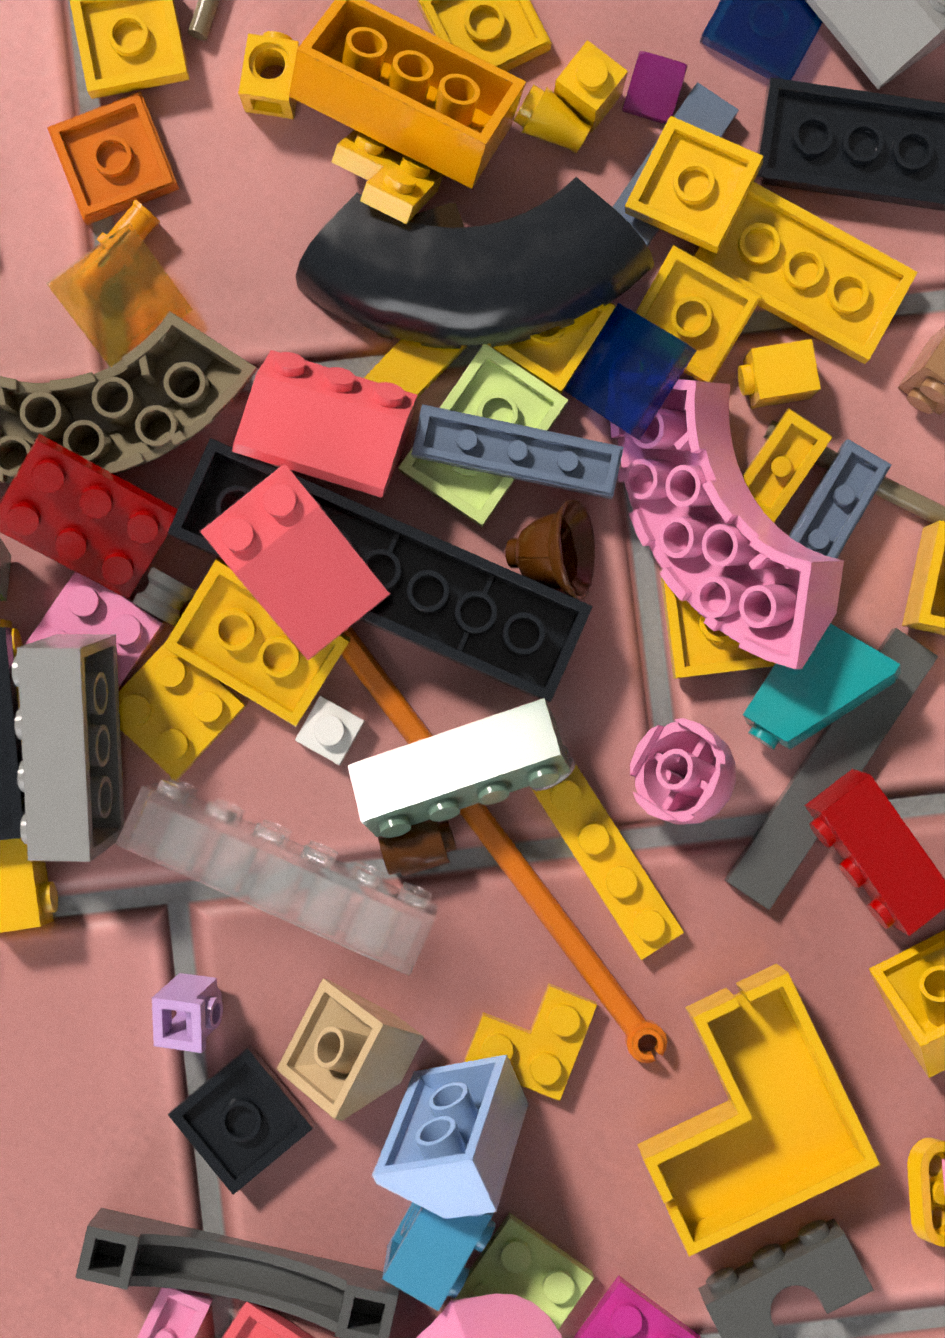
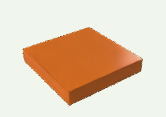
M141 91L47 127L74 199L86 225L128 210L133 205L134 200L143 204L180 189Z

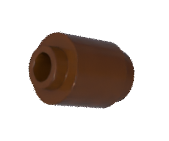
M427 820L411 825V829L403 835L391 838L378 837L382 857L389 875L401 872L404 877L450 863L448 852L457 850L449 821L439 823V821Z

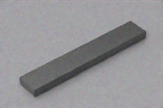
M897 628L891 629L877 650L901 664V674L896 682L825 728L724 879L768 910L771 909L817 840L816 835L809 826V823L814 819L804 805L851 769L862 772L938 658V655Z

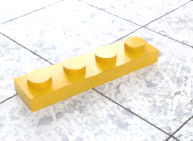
M574 760L568 762L571 769L570 773L559 776V780L549 786L531 788V790L636 954L642 960L684 932Z

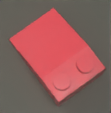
M283 464L200 531L232 572L307 660L313 658L390 595L286 464Z

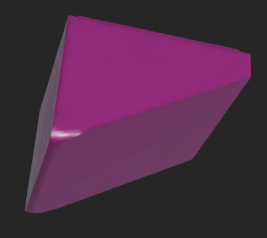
M640 51L622 112L666 124L669 117L673 116L687 71V64L646 51Z

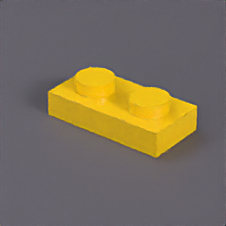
M790 408L782 416L743 474V479L753 498L773 523L833 438L830 434Z

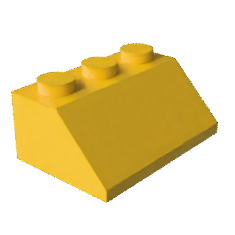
M945 930L869 968L870 975L903 1040L928 1078L945 1070Z

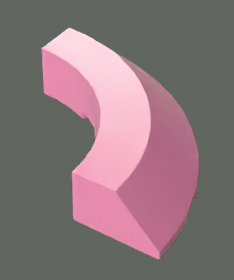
M612 372L610 395L611 438H616L618 446L624 447L621 457V468H619L617 477L619 483H625L633 509L628 514L642 546H649L656 561L663 569L659 574L681 601H688L705 618L704 623L713 631L720 630L740 644L739 648L762 659L796 670L802 669L837 613L844 560L822 555L793 540L771 521L753 498L743 479L732 445L729 425L730 384Z

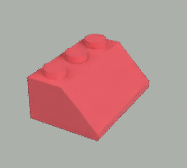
M271 350L256 373L233 443L232 452L280 467L286 464L290 470L382 498L406 446L418 395L404 391L400 386L393 383H378L355 376L344 368H329L306 361L300 355L292 352Z

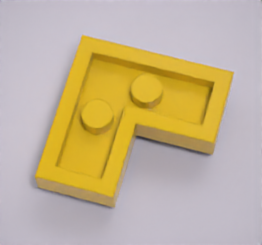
M353 130L337 144L332 163L368 180L360 199L361 202L405 224L437 193L444 176L356 130Z
M548 983L530 1030L483 1012L464 1062L507 1055L520 1086L560 1101L597 1003Z

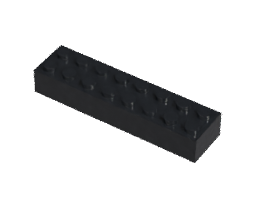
M210 438L168 530V534L181 542L221 558L200 531L275 472L278 467L232 452V447ZM296 476L390 593L386 599L364 615L360 621L539 700L544 698L547 703L552 701L593 606Z

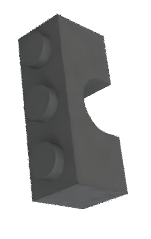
M834 1218L827 1222L825 1220H817L805 1225L798 1231V1237L781 1246L774 1243L762 1247L753 1254L752 1261L736 1269L733 1267L722 1268L711 1274L707 1278L706 1284L698 1288L721 1338H780L771 1319V1305L775 1296L781 1290L790 1286H803L812 1290L827 1314L874 1290L847 1236Z

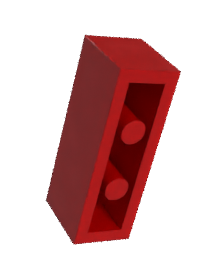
M851 769L804 805L814 819L809 823L811 830L827 848L834 846L843 859L838 864L841 872L855 888L859 889L861 886L872 899L867 904L869 911L885 929L892 926L910 936L945 909L944 877L871 774Z

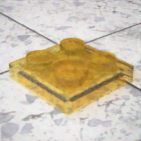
M130 223L47 282V286L109 367L122 361L123 356L141 344L160 325L169 311L183 318L193 310Z

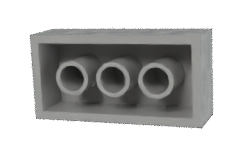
M56 634L18 647L17 655L12 664V678L15 686L19 687L20 708L15 716V732L18 739L22 740L23 758L18 769V786L25 795V814L21 820L20 833L23 843L27 844L28 861L91 862L125 836L116 634Z

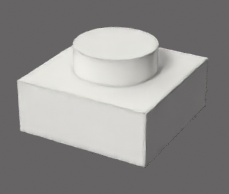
M319 696L295 741L332 762L341 765L365 720L328 699Z

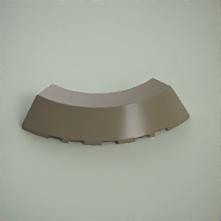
M169 311L160 325L141 344L123 356L122 361L98 373L93 374L90 372L72 378L51 380L50 383L22 382L17 379L0 376V482H12L39 434L114 475L157 459L188 441L211 423L239 395L258 369Z

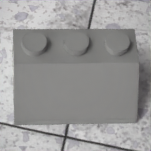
M805 0L877 89H880L945 42V0Z

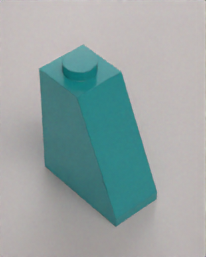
M830 623L802 669L796 670L777 663L774 665L743 713L746 723L752 726L748 734L773 750L778 743L791 750L894 684L901 674V664Z

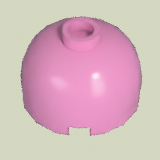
M684 718L674 719L676 722L670 723L665 727L657 725L650 729L638 743L630 763V776L635 777V787L638 792H633L636 802L649 815L673 824H697L715 816L730 800L736 784V763L729 745L709 727Z

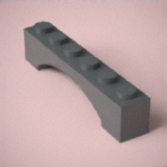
M100 1208L87 1225L75 1277L126 1290L129 1286L163 1287L239 1299L308 1320L334 1332L337 1338H389L399 1294V1288L382 1279L383 1271L106 1208Z

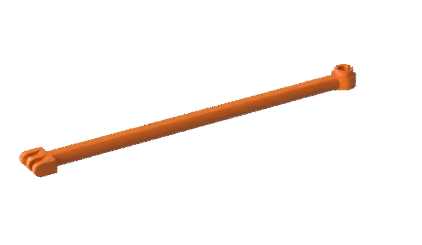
M350 627L343 632V634L350 637V641L341 654L407 744L432 737V733L354 629ZM477 803L460 809L461 816L625 1033L626 1047L631 1056L642 1063L656 1061L651 1051L646 1052L638 1048L639 1039L647 1034L653 1035L656 1038L654 1049L659 1055L663 1056L667 1049V1038L663 1029L656 1022L644 1018L486 805Z

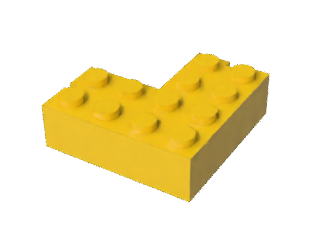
M777 963L736 982L739 993L735 995L727 988H724L685 1007L729 1100L637 1144L644 1163L663 1203H665L689 1257L880 1165L789 973Z

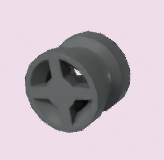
M152 567L147 575L149 580L148 586L144 592L137 593L133 603L176 626L182 616L181 609L185 602L191 601L196 590Z

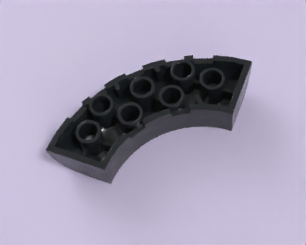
M575 177L561 191L547 201L523 214L488 225L466 228L429 226L412 221L405 224L361 202L362 195L357 192L308 245L299 261L295 276L299 290L322 308L348 323L351 321L375 331L378 336L388 339L396 337L407 341L420 342L421 346L461 349V345L491 344V347L510 345L530 340L531 335L542 333L557 326L560 329L575 323L574 319L600 305L605 307L629 290L654 267V261L649 248L632 225L585 183Z

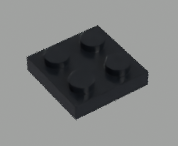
M251 1045L168 1113V1116L232 1195L310 1132L315 1125Z

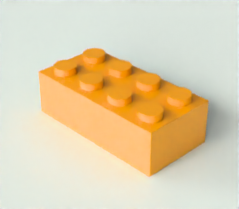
M334 0L297 49L289 97L472 189L511 128L526 81L366 0Z

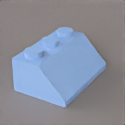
M501 1055L414 1071L372 1174L376 1184L445 1219L480 1216L485 1213L496 1212L528 1107L527 1099L508 1056Z

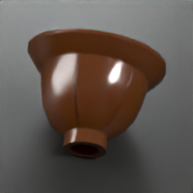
M577 500L565 501L556 513L534 520L520 532L518 538L508 540L505 549L508 566L512 569H519L521 574L550 588L562 589L569 596L580 601L583 600L589 592L595 564L594 532L586 508Z

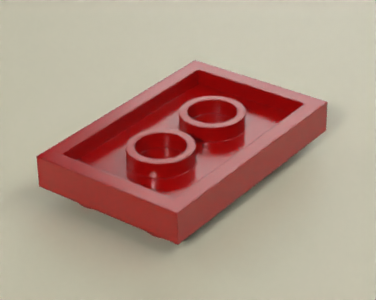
M39 434L0 501V533L129 599L168 536V530L178 509Z

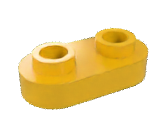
M927 1137L919 1140L912 1147L907 1161L911 1224L919 1238L937 1246L945 1247V1191L942 1159H945V1141Z

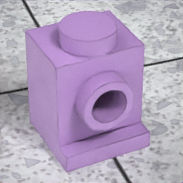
M179 973L152 997L153 1043L155 1047L197 1053L205 1051L206 1037L219 1026L223 1014L222 994L217 987V978ZM171 1010L176 1011V1016L173 1019Z

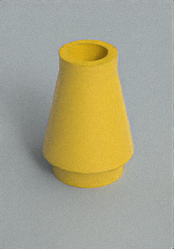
M534 84L513 120L523 127L522 133L568 148L574 153L578 152L592 127L582 121L548 87L542 90Z

